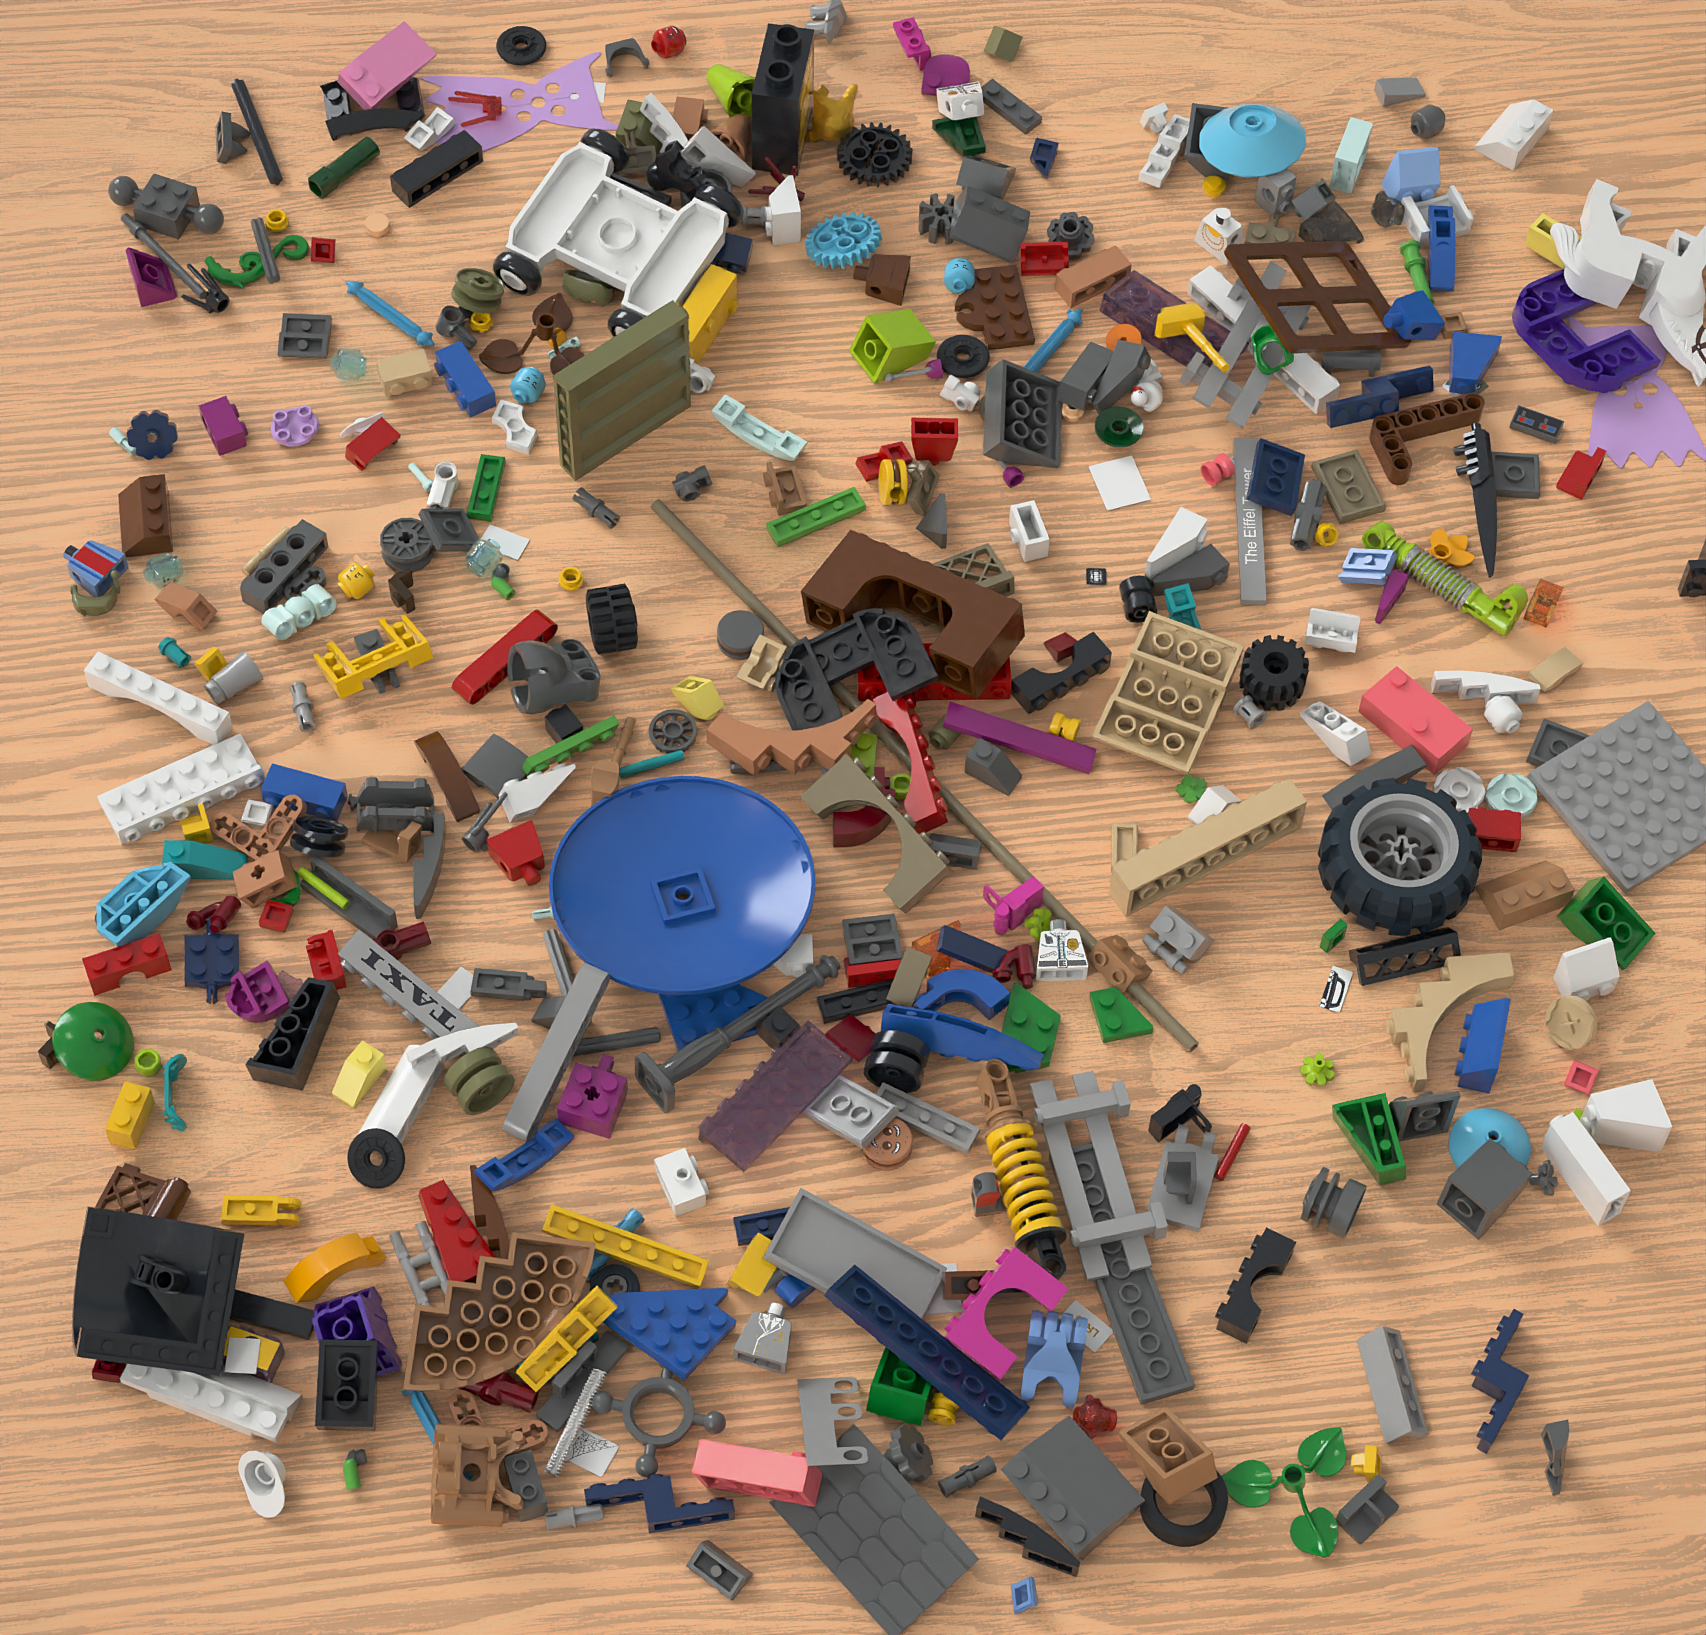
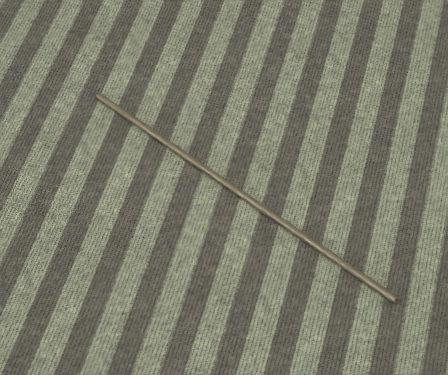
M660 499L652 503L651 509L789 648L799 641ZM840 681L830 685L831 691L852 712L862 704ZM877 719L870 730L912 771L909 750ZM940 782L942 790L939 793L946 802L948 809L1022 884L1033 877ZM1044 887L1042 904L1057 919L1064 920L1068 930H1077L1082 944L1091 952L1098 941ZM1138 981L1133 982L1128 991L1189 1052L1196 1049L1199 1042Z

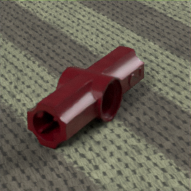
M424 921L397 931L392 929L383 930L377 935V938L372 939L397 960L402 957V954L431 944ZM388 944H395L390 948H385Z
M506 1372L491 1379L459 1388L478 1395L481 1400L488 1404L500 1406L503 1403L529 1413L535 1408L540 1392L539 1390L535 1392L526 1383L512 1379Z

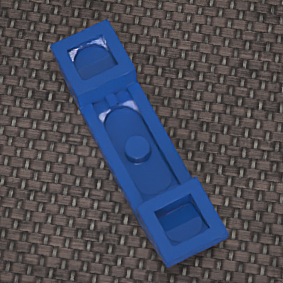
M556 1118L538 1129L533 1139L500 1160L494 1157L475 1169L474 1173L491 1191L507 1188L525 1179L547 1164L574 1139V1135Z

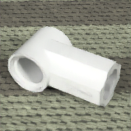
M442 462L436 466L435 479L427 501V509H449L454 491L457 490L459 485L457 469L453 463Z

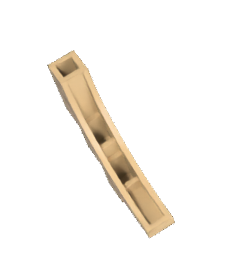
M1510 952L1446 957L1444 967L1440 968L1441 981L1419 983L1417 992L1413 994L1414 1007L1392 1009L1390 1018L1386 1019L1387 1035H1391L1393 1045L1401 1044L1402 1058H1406L1408 1065L1405 1067V1077L1407 1082H1411L1412 1092L1424 1090L1427 1081V1047L1432 1034L1440 1022L1456 1007L1471 998L1511 987L1514 972Z

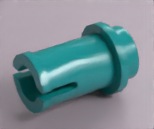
M166 637L160 642L158 646L160 653L163 656L167 655L179 668L185 667L191 660V656L177 645V641L174 638Z

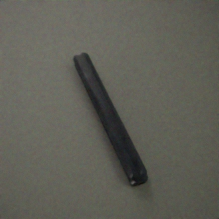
M234 79L231 87L270 184L279 185L283 177L244 80Z

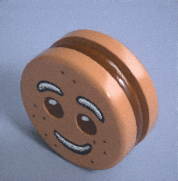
M894 1118L865 1149H862L865 1160L874 1168L884 1171H891L902 1167L909 1160L912 1153L913 1137L911 1130L902 1120Z

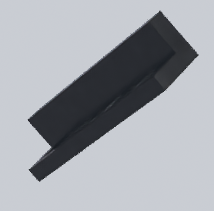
M1446 927L1349 950L1350 961L1357 966L1359 984L1365 986L1444 967L1446 959L1440 958L1438 953L1445 945L1452 944L1453 956H1461L1458 933ZM1425 950L1431 954L1425 964L1417 965L1412 961L1419 951ZM1400 956L1406 960L1400 970L1392 971L1387 967L1394 957ZM1373 962L1378 964L1380 968L1376 974L1366 978L1364 964Z

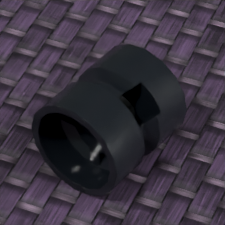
M1132 576L1120 583L1119 591L1121 600L1125 603L1123 609L1125 618L1128 621L1142 623L1145 622L1149 611L1157 614L1153 588L1148 577Z

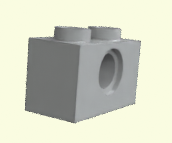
M1286 168L1282 172L1259 177L1255 202L1269 215L1274 213V218L1276 214L1287 213L1292 207L1296 176Z

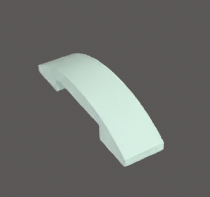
M726 394L712 410V415L728 430L753 447L772 456L795 461L807 445V441L788 430L783 434L745 412V405Z

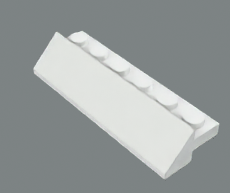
M127 1364L120 1377L121 1383L146 1392L152 1399L252 1437L255 1434L273 1442H277L286 1422L291 1421L302 1399V1395L252 1375L225 1372V1365L223 1364L220 1376Z

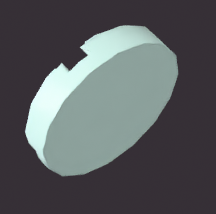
M1507 773L1496 776L1491 780L1486 789L1485 800L1487 807L1490 810L1501 811L1507 809L1513 812H1521V820L1530 816L1537 805L1538 799L1533 783L1528 778L1515 773L1513 775H1506Z

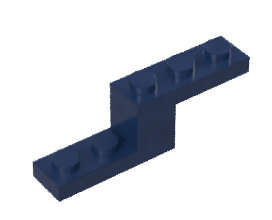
M1429 365L1361 380L1362 395L1326 402L1327 425L1330 428L1399 411L1400 398L1434 391L1433 369Z
M1513 1309L1509 1317L1505 1315L1502 1317L1496 1329L1500 1332L1497 1339L1491 1337L1484 1350L1488 1354L1484 1362L1478 1360L1471 1375L1475 1376L1472 1387L1496 1399L1489 1412L1493 1418L1489 1424L1483 1422L1476 1437L1480 1438L1477 1449L1486 1454L1529 1377L1528 1374L1500 1359L1524 1315L1516 1309Z
M654 1474L648 1476L647 1479L637 1481L631 1478L623 1479L618 1484L612 1485L597 1483L591 1485L590 1488L584 1489L586 1506L601 1504L602 1507L644 1501L649 1533L735 1520L733 1499L726 1500V1498L718 1497L711 1499L709 1503L697 1504L696 1502H687L675 1508L670 1475Z

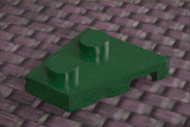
M977 117L951 120L950 118L932 120V129L963 157L986 153V146Z

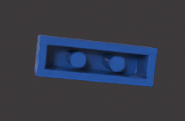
M462 341L435 352L436 362L434 363V368L437 374L444 377L448 391L450 393L454 392L458 406L461 410L465 409L470 418L496 406L494 389Z
M273 763L261 787L263 802L271 804L275 808L278 807L284 797L294 794L305 801L307 805L305 814L338 821L348 797L346 784L343 782ZM291 803L289 805L291 811L296 812L298 810L296 804Z

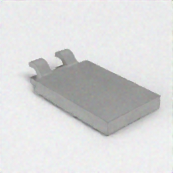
M1179 1124L1174 1143L1168 1141L1165 1143L1146 1212H1148L1151 1203L1161 1202L1167 1224L1199 1233L1219 1155L1211 1153L1216 1134L1205 1131L1202 1146L1200 1147L1186 1143L1189 1127ZM1168 1152H1196L1197 1185L1192 1204H1186V1194H1169L1166 1190L1163 1173Z

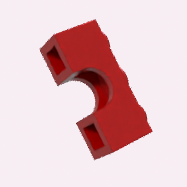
M160 933L82 958L94 996L120 988L119 980L126 974L142 972L147 979L172 970Z

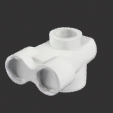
M689 357L691 363L690 390L695 393H702L704 390L709 391L716 375L709 368L701 367L695 363L694 359Z
M950 375L944 384L940 396L948 401H953L958 409H967L972 412L980 399L981 391L976 384L966 382L963 385L959 379Z

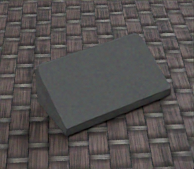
M709 1540L700 1543L686 1565L731 1600L737 1596L753 1575L751 1571Z

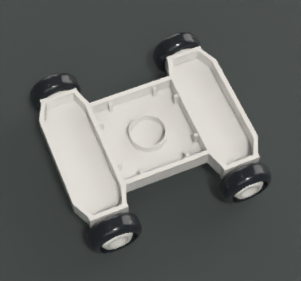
M592 128L584 133L577 146L560 155L513 221L509 230L508 243L505 246L507 252H502L495 258L493 271L510 290L521 295L531 296L542 285L541 273L543 268L557 258L624 291V298L621 302L622 309L614 311L608 319V329L611 335L615 337L672 300L681 307L724 245L726 229L733 228L740 223L743 218L744 209L740 201L730 191L715 184H704L701 186L693 200L677 211L611 179L610 175L612 173H618L626 167L629 161V153L622 142L614 135L601 129Z

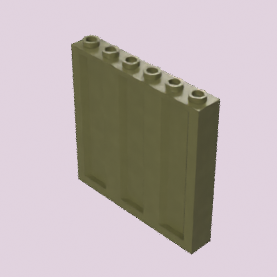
M673 300L553 375L560 466L575 481L691 407L689 314L684 307H679Z

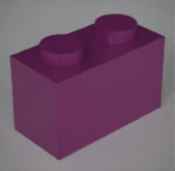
M227 396L199 405L201 420L219 456L247 446L245 436L248 435L246 425L243 421L239 422L237 407L234 403L230 404Z

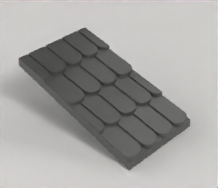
M853 1424L836 1440L837 1447L866 1448L868 1456L866 1463L818 1465L817 1467L823 1475L815 1507L773 1499L769 1503L888 1635H900L971 1568L979 1558L858 1427ZM850 1450L845 1452L843 1456L847 1460H858L862 1457V1453Z

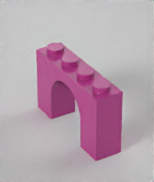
M1011 1247L1010 1250L1004 1248L995 1260L998 1266L992 1273L988 1270L978 1283L982 1287L976 1295L971 1293L961 1306L964 1308V1311L958 1318L953 1316L944 1328L947 1331L944 1337L998 1379L1004 1376L1018 1356L993 1338L986 1328L984 1312L990 1298L1003 1289L1016 1288L1025 1292L1048 1311H1052L1069 1289L1016 1247Z

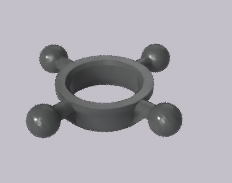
M660 1363L659 1365L662 1368L661 1377L641 1381L629 1391L625 1401L613 1399L608 1392L600 1391L593 1396L591 1402L593 1410L598 1414H607L611 1410L623 1413L624 1424L628 1432L645 1446L644 1454L637 1459L635 1468L640 1476L646 1478L656 1474L658 1470V1461L655 1458L656 1449L667 1448L678 1443L691 1426H703L711 1434L722 1432L726 1426L724 1415L718 1411H711L707 1415L694 1413L693 1400L687 1389L677 1381L672 1380L673 1372ZM654 1393H665L676 1398L684 1410V1417L678 1428L662 1436H654L643 1432L636 1425L633 1414L635 1407L644 1397Z

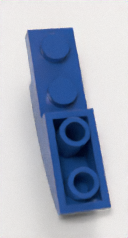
M1429 205L1428 265L1430 290L1454 291L1456 235L1453 206Z

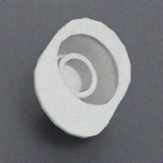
M256 1450L248 1451L241 1456L238 1465V1471L252 1508L259 1515L266 1518L275 1517L281 1512L285 1503L283 1487L286 1477L285 1466L281 1459L271 1454L270 1451L264 1453Z

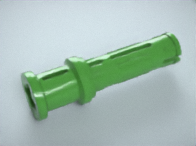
M1416 240L1407 241L1399 248L1406 261L1404 264L1405 270L1411 274L1415 291L1423 290L1431 303L1434 304L1424 271L1426 262L1420 254L1421 245Z

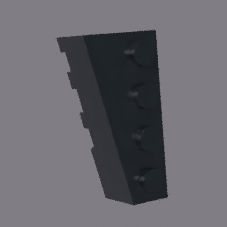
M310 977L306 979L288 1004L289 1009L284 1016L279 1017L275 1022V1028L269 1037L262 1040L256 1055L253 1058L250 1057L245 1064L254 1081L301 1091L304 1090L340 1000L333 982Z

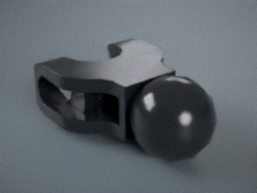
M675 140L667 144L665 152L659 154L655 162L649 166L646 172V180L650 187L657 191L675 188L681 192L688 193L696 189L708 174L701 166H691L683 159L681 151L685 148Z

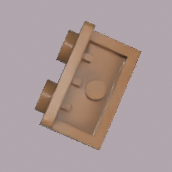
M768 462L767 472H763L765 486H770V503L772 507L776 506L778 515L792 513L807 507V501L796 466L792 465L774 469L772 462Z
M1118 935L1100 939L1087 957L1088 961L1121 993L1127 992L1133 982L1148 978L1153 971L1146 964V960L1136 954L1128 946V942Z

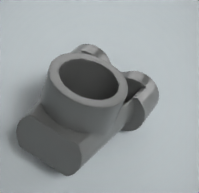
M705 465L696 468L691 473L687 471L679 473L676 476V480L672 482L677 495L681 496L684 502L692 501L699 497L701 494L699 488H705L713 484Z

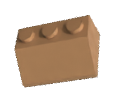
M1546 860L1478 884L1475 887L1499 930L1565 907L1570 902L1575 890L1563 868Z

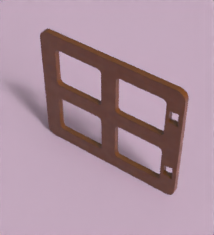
M1346 242L1229 244L1225 248L1224 254L1287 351L1298 354L1406 348L1411 343V340L1401 338L1394 327L1387 328L1384 325V315L1388 313L1391 307L1350 245ZM1303 258H1339L1357 286H1321ZM1248 260H1285L1303 288L1267 289ZM1368 303L1388 332L1352 333L1333 304ZM1313 305L1317 308L1334 335L1298 336L1278 307Z

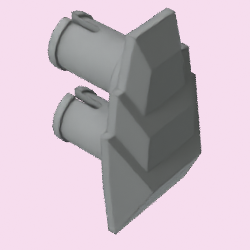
M829 0L828 5H812L810 7L812 20H825L807 21L805 28L814 29V35H825L827 42L830 44L839 34L847 18L841 0Z

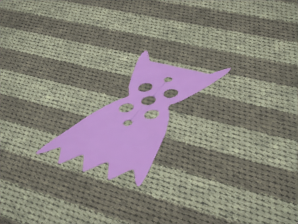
M601 52L581 57L544 76L534 85L495 77H423V80L441 86L438 91L427 97L425 101L446 107L443 111L457 122L436 143L442 144L453 135L465 129L482 146L483 152L524 134L542 120L572 127L616 130L618 128L617 124L603 119L589 69L590 64L599 57ZM550 83H556L559 85L560 90L555 94H550L546 92L545 87ZM515 89H521L525 92V97L515 100L511 97V92ZM572 93H577L579 97L577 99H571L570 95ZM541 97L545 100V105L541 108H535L531 105L532 99ZM503 105L506 107V111L499 112L497 108ZM556 105H561L565 107L566 112L561 116H555L552 114L551 109ZM521 111H527L531 114V118L527 122H521L517 119V114Z
M1571 315L1567 316L1572 330L1587 346L1630 329L1661 360L1657 368L1639 375L1637 380L1623 382L1622 385L1627 389L1625 395L1618 396L1613 391L1598 393L1593 410L1588 455L1593 456L1597 447L1606 450V454L1619 468L1624 466L1631 452L1637 454L1648 467H1652L1661 451L1666 453L1679 467L1682 465L1689 450H1692L1701 459L1706 461V448L1685 408L1669 386L1656 374L1663 364L1667 349L1660 342L1652 325L1585 327ZM1646 383L1655 384L1658 391L1654 395H1648L1643 391V385ZM1635 402H1640L1643 405V407L1641 409H1636L1633 406V404Z

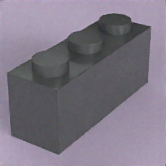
M1090 341L1061 380L1057 400L1082 411L1088 403L1092 404L1113 351Z

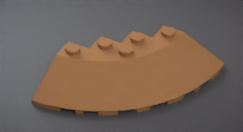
M512 1232L508 1259L480 1256L476 1284L448 1280L444 1308L415 1304L403 1390L439 1391L470 1386L491 1379L527 1359L536 1347L574 1308L585 1286L592 1265L596 1243Z

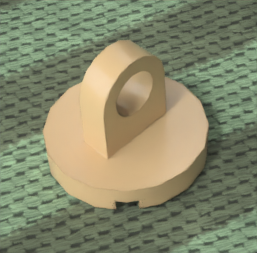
M1564 996L1552 1002L1546 1012L1545 1022L1550 1030L1548 1033L1551 1039L1561 1047L1566 1049L1581 1048L1589 1044L1596 1035L1598 1027L1597 1015L1592 1007L1582 998Z

